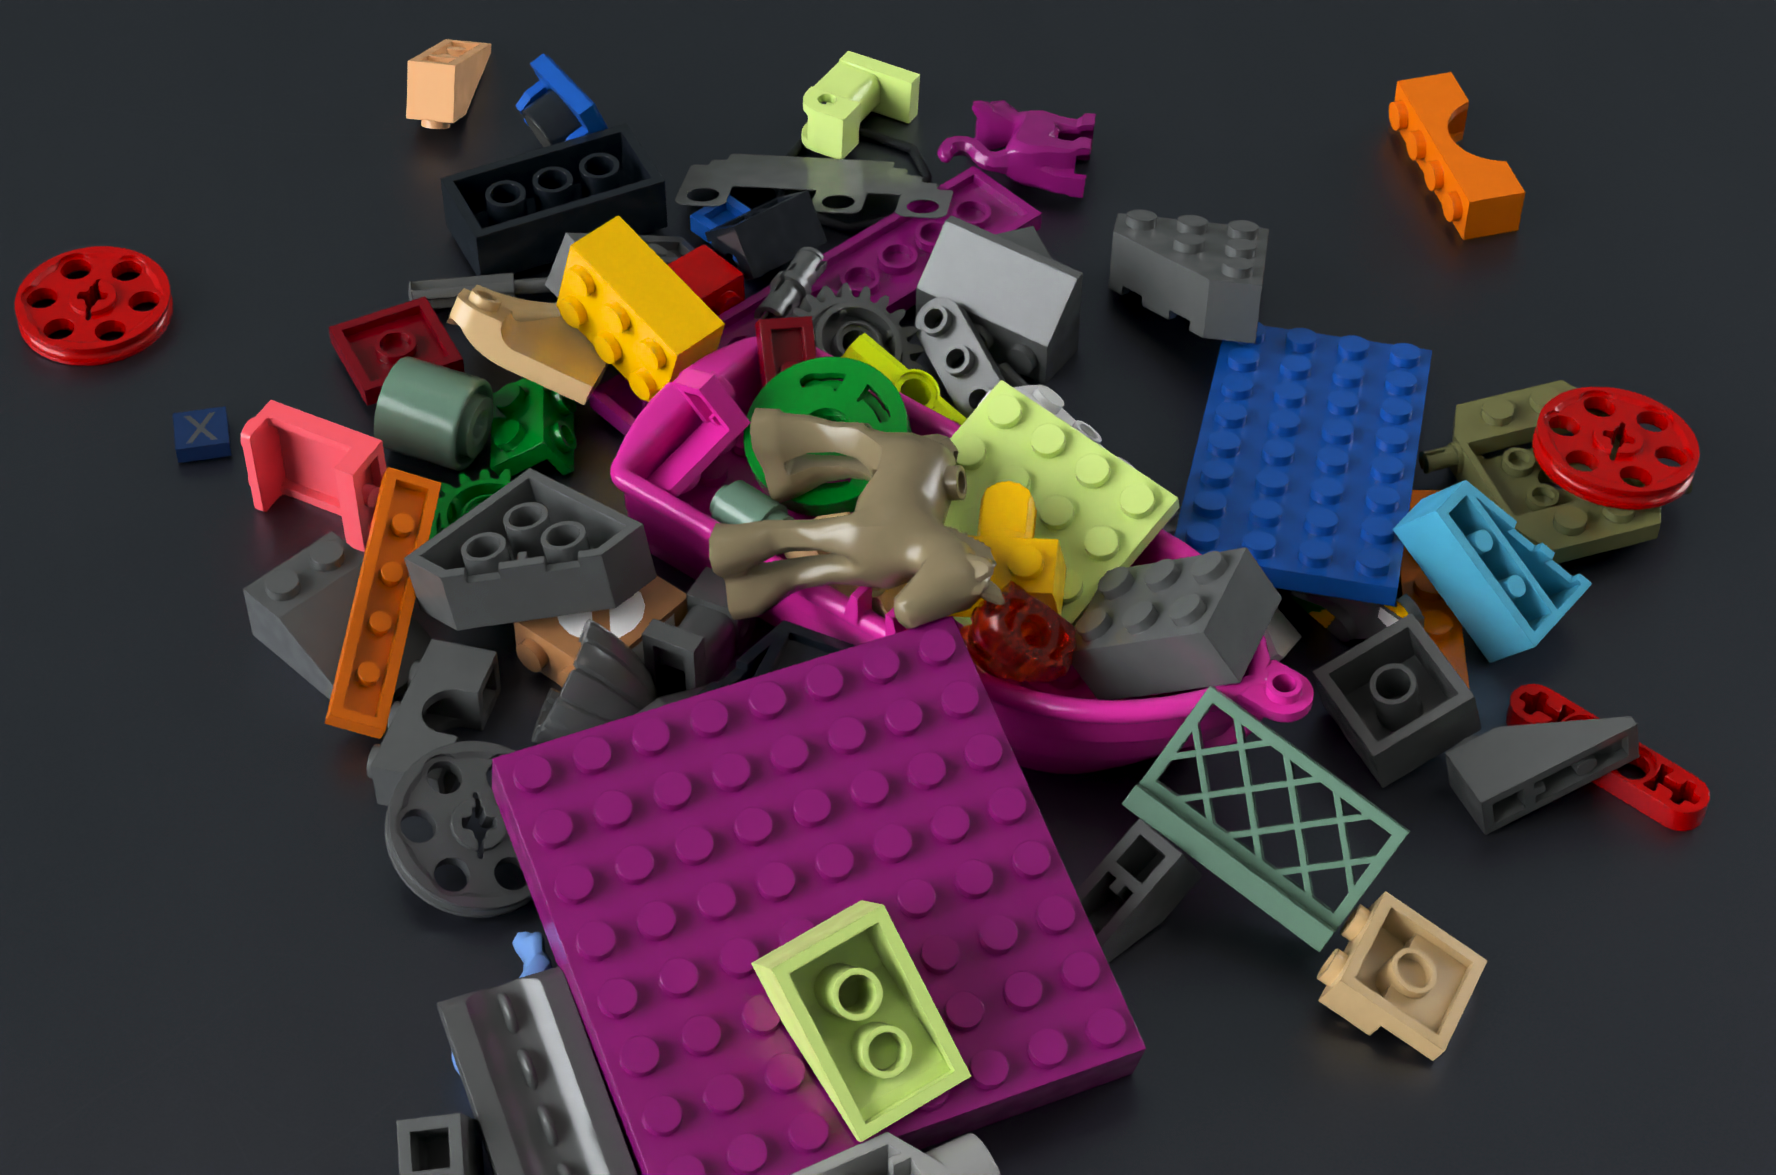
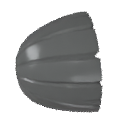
M591 619L586 621L578 640L581 642V647L573 663L575 669L570 671L561 691L550 688L540 711V716L537 719L532 734V742L537 744L634 715L655 700V685L650 672L642 660L628 645L601 624Z

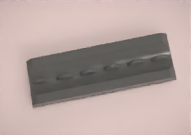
M559 966L515 979L500 986L474 991L437 1002V1009L494 1175H637L564 972Z

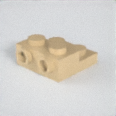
M1385 891L1368 909L1359 904L1347 918L1340 931V935L1349 940L1344 951L1339 948L1335 949L1320 969L1317 979L1324 983L1326 987L1318 1001L1370 1036L1382 1026L1434 1061L1445 1052L1488 960Z

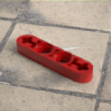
M1539 684L1521 685L1515 689L1510 696L1506 714L1507 726L1600 719L1554 690ZM1640 742L1639 758L1627 764L1640 767L1645 772V777L1629 779L1622 776L1615 769L1592 781V783L1654 821L1675 831H1689L1701 825L1710 801V791L1701 779ZM1656 782H1659L1658 785H1657V787H1656V790L1653 791ZM1681 799H1685L1680 805L1676 804Z

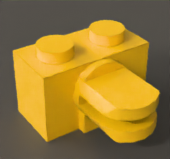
M1011 481L998 482L985 490L981 499L977 536H968L985 543L986 546L991 548V553L997 565L994 567L990 580L1001 589L1005 604L996 605L980 598L970 609L949 616L1061 622L1067 568L1059 539L1034 538L1037 509L1030 491L1020 483Z

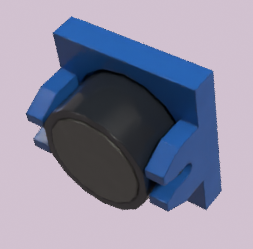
M543 53L530 63L539 81L523 93L515 106L523 115L524 122L529 126L543 147L608 129L595 103L548 55Z

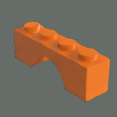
M1452 72L1397 81L1395 100L1389 105L1391 126L1395 131L1398 130L1406 142L1409 157L1413 161H1417L1424 173L1428 189L1434 191L1440 200L1446 220L1453 222L1463 240L1518 231L1526 192L1507 161L1481 158L1465 151L1456 144L1464 136L1469 100Z

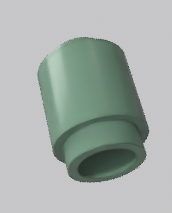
M737 480L730 485L722 486L715 493L710 503L711 518L720 523L743 524L763 520H795L792 516L788 515L786 506L773 500L770 496L743 480Z

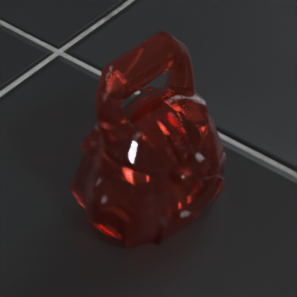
M1010 581L1001 589L1005 604L996 605L986 600L981 601L971 614L972 624L959 629L973 663L987 673L1005 680L1048 683L1066 676L1072 665L1073 653L1077 649L1075 627L1048 605L1029 595L1025 589L1013 581Z

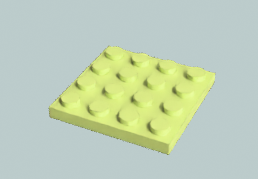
M1000 380L950 438L959 452L956 466L962 465L966 473L967 492L964 500L951 501L944 526L955 528L959 532L967 533L968 536H977L981 499L985 490L998 482L1005 481L1020 483L1030 491L1037 509L1034 538L1059 539L1067 568L1061 622L974 617L953 618L1035 677H1038L1073 635L1078 620L1084 615L1098 589L1100 579L1108 570L1117 567H1130L1176 513L1180 505L1177 496L1003 380Z

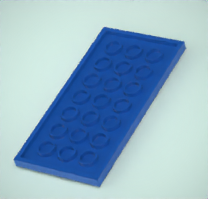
M1258 322L1256 344L1222 340L1174 536L1202 555L1210 551L1221 552L1247 547L1275 588L1395 607L1404 545L1392 529L1408 514L1410 508L1432 350L1420 349L1409 343L1393 345L1372 342L1355 335L1338 337L1318 334L1306 328L1284 329L1264 326L1260 322Z

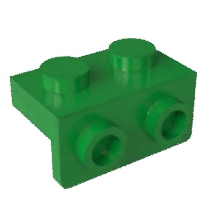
M526 378L515 383L506 384L499 391L493 393L494 414L491 426L490 468L498 476L505 469H510L511 476L546 459L563 476L574 471V449L577 446L574 435V412L576 411V402Z

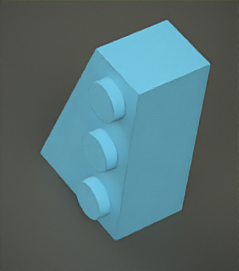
M1464 480L1422 498L1392 530L1489 663L1536 647L1593 583L1582 574L1570 575L1552 560L1555 554L1554 551L1543 542L1537 545L1531 543L1514 529L1517 523L1515 519L1471 483Z

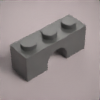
M431 639L422 660L416 659L410 668L408 689L402 701L394 702L391 707L387 724L388 731L382 743L375 744L368 757L367 776L373 779L377 804L389 805L399 780L407 769L420 757L438 747L459 742L458 736L440 733L441 731L454 727L483 731L501 691L497 651ZM436 768L427 774L428 783L435 791L442 794L456 791L459 781L452 771L445 768Z

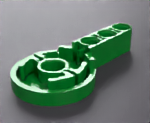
M844 357L814 358L785 369L761 389L747 414V418L751 422L755 408L780 409L784 413L812 415L836 422L869 423L873 429L883 432L912 433L902 397L893 383L876 368L861 361ZM869 389L873 391L882 401L884 407L890 412V417L887 411L882 408L878 400L870 392H868ZM750 423L744 429L743 434L745 454L758 484L770 496L763 469L752 448ZM836 452L806 453L815 455L847 456ZM850 478V482L823 483L807 493L781 502V504L790 511L814 517L844 512L851 513L855 511L858 497L868 484V481Z

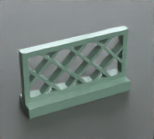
M1213 685L1209 686L1143 779L1134 786L1122 803L1124 807L1319 953L1327 945L1410 832L1406 827ZM1213 704L1234 719L1237 744L1204 748L1200 722ZM1244 726L1262 740L1246 742ZM1193 734L1195 750L1179 752ZM1272 746L1283 754L1287 780L1253 785L1247 749ZM1239 750L1244 786L1211 791L1205 755ZM1196 757L1202 792L1178 795L1159 781L1173 760ZM1293 763L1311 776L1295 778ZM1321 782L1333 791L1336 816L1302 821L1297 786ZM1288 787L1293 822L1260 827L1254 792ZM1245 793L1251 828L1228 832L1215 821L1212 798ZM1203 799L1205 814L1187 801ZM1343 799L1361 813L1345 815ZM1371 819L1391 834L1378 854L1352 858L1346 823ZM1338 824L1343 859L1309 864L1304 828ZM1295 830L1300 865L1276 868L1264 858L1261 835ZM1252 836L1254 851L1237 838ZM1370 863L1356 882L1353 866ZM1345 867L1349 893L1336 911L1314 896L1311 871ZM1302 873L1304 888L1287 875Z

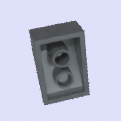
M333 531L243 589L252 635L328 699L331 698L364 558L363 555ZM413 615L411 616L393 700L407 691L410 668L416 659L422 660L432 639Z

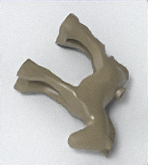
M755 408L750 426L751 443L754 454L763 469L768 491L773 500L779 503L791 500L823 483L846 478L866 480L868 484L858 497L855 511L849 515L811 520H763L743 524H715L709 538V560L713 573L725 580L728 611L733 620H743L763 615L795 592L806 588L831 584L891 589L907 583L894 597L895 617L906 629H914L928 622L968 610L980 598L996 605L1005 604L1001 589L990 580L994 567L997 565L991 553V548L986 546L985 543L975 540L973 537H968L967 533L944 526L951 501L964 500L967 492L966 473L962 465L956 466L959 452L949 437L941 434L921 436L909 432H883L873 429L869 423L836 422L812 415L784 413L780 409ZM836 452L847 456L815 455L806 453ZM822 550L831 553L764 562L775 555L793 551Z

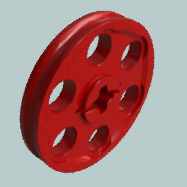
M94 246L62 253L36 267L28 274L18 288L15 297V313L22 338L36 353L62 364L94 366L129 358L152 345L164 333L171 321L173 299L168 277L154 260L142 253L126 248ZM74 271L89 272L87 276L80 279L66 278L68 274ZM127 272L140 274L135 279L129 281L116 279L119 275ZM51 299L56 301L46 308L32 307V304L39 300ZM145 302L157 304L155 308L148 311H136L133 309L138 304ZM58 330L72 331V334L66 338H48L51 333ZM117 331L124 333L122 337L112 341L99 339L107 332Z
M1582 387L1555 396L1542 408L1532 439V448L1536 461L1552 481L1579 498L1617 509H1651L1675 501L1690 487L1700 457V448L1694 432L1673 410L1642 394L1612 387ZM1586 409H1598L1609 416H1597L1591 414ZM1639 424L1654 425L1661 431H1649L1642 428ZM1562 428L1570 431L1574 436H1563L1551 429ZM1619 434L1622 438L1615 460H1611L1610 454L1616 435ZM1657 459H1671L1680 466H1667ZM1569 463L1584 464L1592 471L1576 470ZM1622 479H1636L1645 484V486L1635 487L1627 484Z

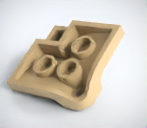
M477 284L471 291L464 288L458 294L447 320L448 324L460 326L464 335L475 349L493 363L582 405L586 404L608 367V364L598 356L594 345L579 329L573 328L565 322L559 309L556 307L557 303L515 298Z

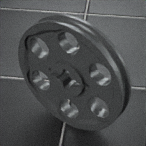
M484 741L450 743L420 757L407 769L399 780L386 812L385 840L387 850L395 870L404 883L418 897L435 908L457 916L487 918L513 912L533 900L527 882L521 889L508 890L497 883L494 876V869L504 863L514 864L521 869L492 788L486 778V773L492 769V758L515 752V750ZM436 768L448 769L456 775L459 781V788L449 794L439 793L429 785L427 774ZM474 808L475 818H478L480 827L490 828L487 830L479 849L478 839H475L473 830L463 829L467 826ZM411 816L422 817L432 826L433 837L426 842H412L402 833L401 822ZM446 864L457 866L464 872L467 885L459 891L444 890L436 882L434 871L436 868Z

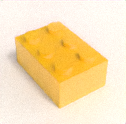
M619 215L570 245L556 307L559 309L565 322L573 328H578L594 345L598 356L605 363L612 364L628 380L631 389L640 399L649 402L668 382H673L681 371L702 357L717 350L725 323Z

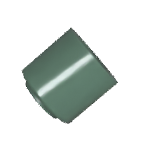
M410 356L400 358L391 368L378 397L374 416V436L383 441L384 449L456 471L466 469L482 451L491 430L494 414L491 384L484 378Z

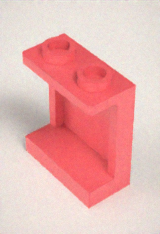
M270 400L255 417L247 421L241 433V445L243 447L248 482L251 487L255 509L267 512L280 496L287 495L342 516L346 543L354 549L365 552L382 477L387 469L383 441Z

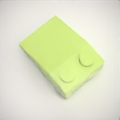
M860 900L751 963L781 1022L857 1141L863 1142L971 1077L884 904Z

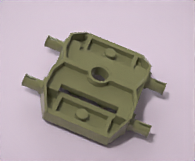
M1558 380L1457 404L1451 442L1445 447L1421 451L1419 453L1421 469H1424L1423 472L1425 474H1429L1433 471L1450 468L1459 483L1467 480L1515 519L1517 523L1514 529L1531 543L1537 545L1543 542L1554 551L1555 554L1552 560L1557 564L1657 539L1661 525L1662 506L1642 510L1617 509L1586 501L1563 488L1556 490L1548 484H1543L1544 482H1555L1539 466L1534 456L1533 448L1514 447L1506 450L1502 456L1484 459L1482 456L1484 453L1532 442L1539 414L1545 404L1563 392L1577 389L1576 387L1564 380ZM1586 409L1591 414L1597 416H1609L1598 409ZM1562 428L1551 429L1560 435L1571 433ZM1619 434L1616 435L1610 454L1611 460H1615L1622 438ZM1569 463L1576 470L1592 471L1584 464ZM1622 479L1627 484L1635 487L1645 486V484L1636 479ZM1692 482L1684 494L1687 495L1692 492Z

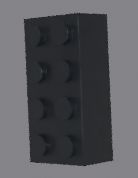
M626 123L440 178L446 225L476 276L512 272L515 274L550 264L555 261L566 233H590L618 215L638 235H644L668 227L665 180Z

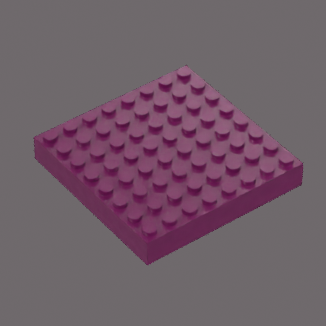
M953 616L492 758L493 794L556 963L566 977L637 1175H791L886 1132L920 1150L1131 1075L1146 1050L1141 1035ZM860 900L884 904L971 1074V1077L863 1142L856 1140L781 1022L751 964Z

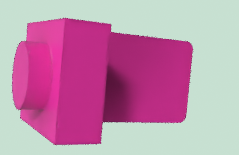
M687 367L673 381V384L703 421L646 479L675 497L693 489L700 481L701 473L717 457L729 452L737 444L738 435L751 423L732 399L736 395L732 385L715 371L707 373Z

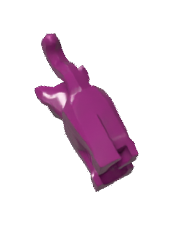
M977 100L972 105V110L977 117L975 137H949L938 148L937 154L941 162L949 163L955 156H966L981 169L1006 174L1012 181L1019 184L1037 187L1056 194L1083 198L1086 175L1075 174L1076 159L1090 160L1096 114L1085 113L1080 118L1074 119L1044 110L1019 112L1004 100L991 102ZM1006 147V149H1003V150H1000V151H997V152L990 151V150H994V149Z

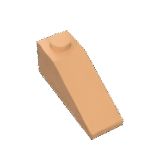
M445 39L408 60L406 119L421 120V126L425 128L448 129L450 128V123H455L465 116L490 57L491 43Z

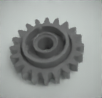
M843 283L836 296L827 285L823 286L816 298L807 294L799 308H794L789 316H812L815 347L834 357H841L845 353L844 348L848 349L859 335L866 333L906 368L923 370V366L915 362L924 351L923 347L909 343L918 331L917 328L913 326L901 327L899 325L906 313L904 309L893 313L886 311L889 303L887 295L881 297L877 303L871 302L870 289L867 286L862 289L858 297L852 295V290L848 283Z

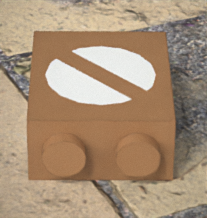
M657 576L617 608L514 622L517 656L526 668L532 672H541L562 688L570 671L575 669L573 663L581 647V642L578 640L586 621L591 619L615 634L644 663L642 633L652 619L678 627L688 613L687 595Z

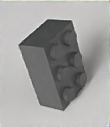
M1247 547L1221 552L1210 551L1203 555L1174 560L1163 559L1156 563L1132 567H1117L1108 570L1100 579L1098 589L1084 615L1078 620L1075 627L1076 630L1063 654L1098 700H1116L1206 688L1212 685L1221 686L1240 683L1282 597Z

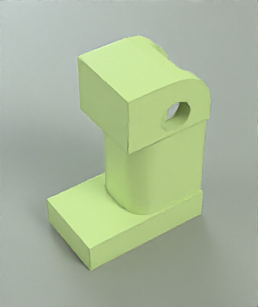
M847 51L839 59V62L813 87L811 86L803 96V111L808 115V122L802 128V143L806 148L834 159H844L859 144L860 123L871 111L909 124L918 115L920 74Z

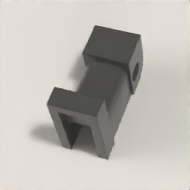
M706 566L686 594L688 613L678 627L652 619L642 633L644 665L650 672L655 685V700L663 695L679 670L685 672L686 690L708 685L712 681L719 682L735 656L740 655L751 637L756 617L733 620L728 611L725 580L713 573L710 567Z

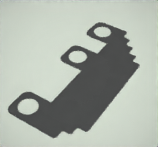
M733 153L730 154L727 160L714 159L709 165L690 166L675 198V202L680 205L721 206L726 203L733 186L815 190L816 193L812 202L816 212L853 214L862 210L867 193L900 195L895 213L899 216L941 218L947 215L954 192L952 190H939L936 183H924L921 176L907 175V169L894 168L895 163L892 161ZM706 188L719 193L716 199L705 202L693 201L687 197V194L695 189ZM830 196H847L854 200V204L847 208L833 209L824 206L822 201ZM917 200H929L936 202L939 208L930 213H915L908 210L907 205Z

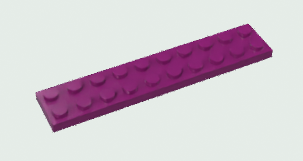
M972 166L937 187L939 190H952L954 192L946 216L941 218L902 217L894 212L824 253V258L821 261H826L827 267L813 284L811 295L816 298L822 287L827 285L836 296L843 283H848L852 290V295L858 297L862 289L867 286L870 289L871 302L877 303L881 297L887 295L889 297V303L886 307L887 312L893 313L900 309L906 311L916 305V287L942 227L951 215L993 234H999L1034 226L1035 230L1038 231L1041 229L1042 213L977 167ZM917 200L907 205V209L915 213H930L939 208L936 202L929 200ZM770 285L718 315L725 323L717 349L739 340L756 336L755 323L759 319L754 318V313L770 293ZM621 373L597 386L589 398L590 407L625 436L637 416L648 404V401H644L636 396L628 380Z

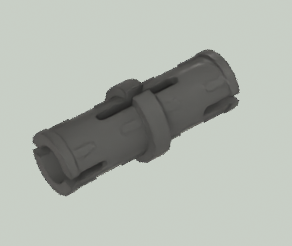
M813 247L801 248L786 271H780L771 281V291L755 310L754 318L789 317L794 308H799L804 297L807 294L811 295L813 284L826 270L827 262L821 261L824 255Z

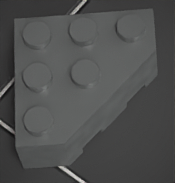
M1131 210L1127 214L1118 213L1113 231L1108 288L1121 295L1130 293V290L1140 294L1143 307L1168 320L1176 318L1177 314L1190 321L1189 331L1202 338L1256 344L1269 229L1259 228L1256 223L1245 220L1231 221L1227 225L1208 223L1207 219L1197 215H1183L1178 217V219L1157 217L1154 212L1148 210Z
M531 468L404 558L420 610L455 630L617 608L657 577L642 523Z

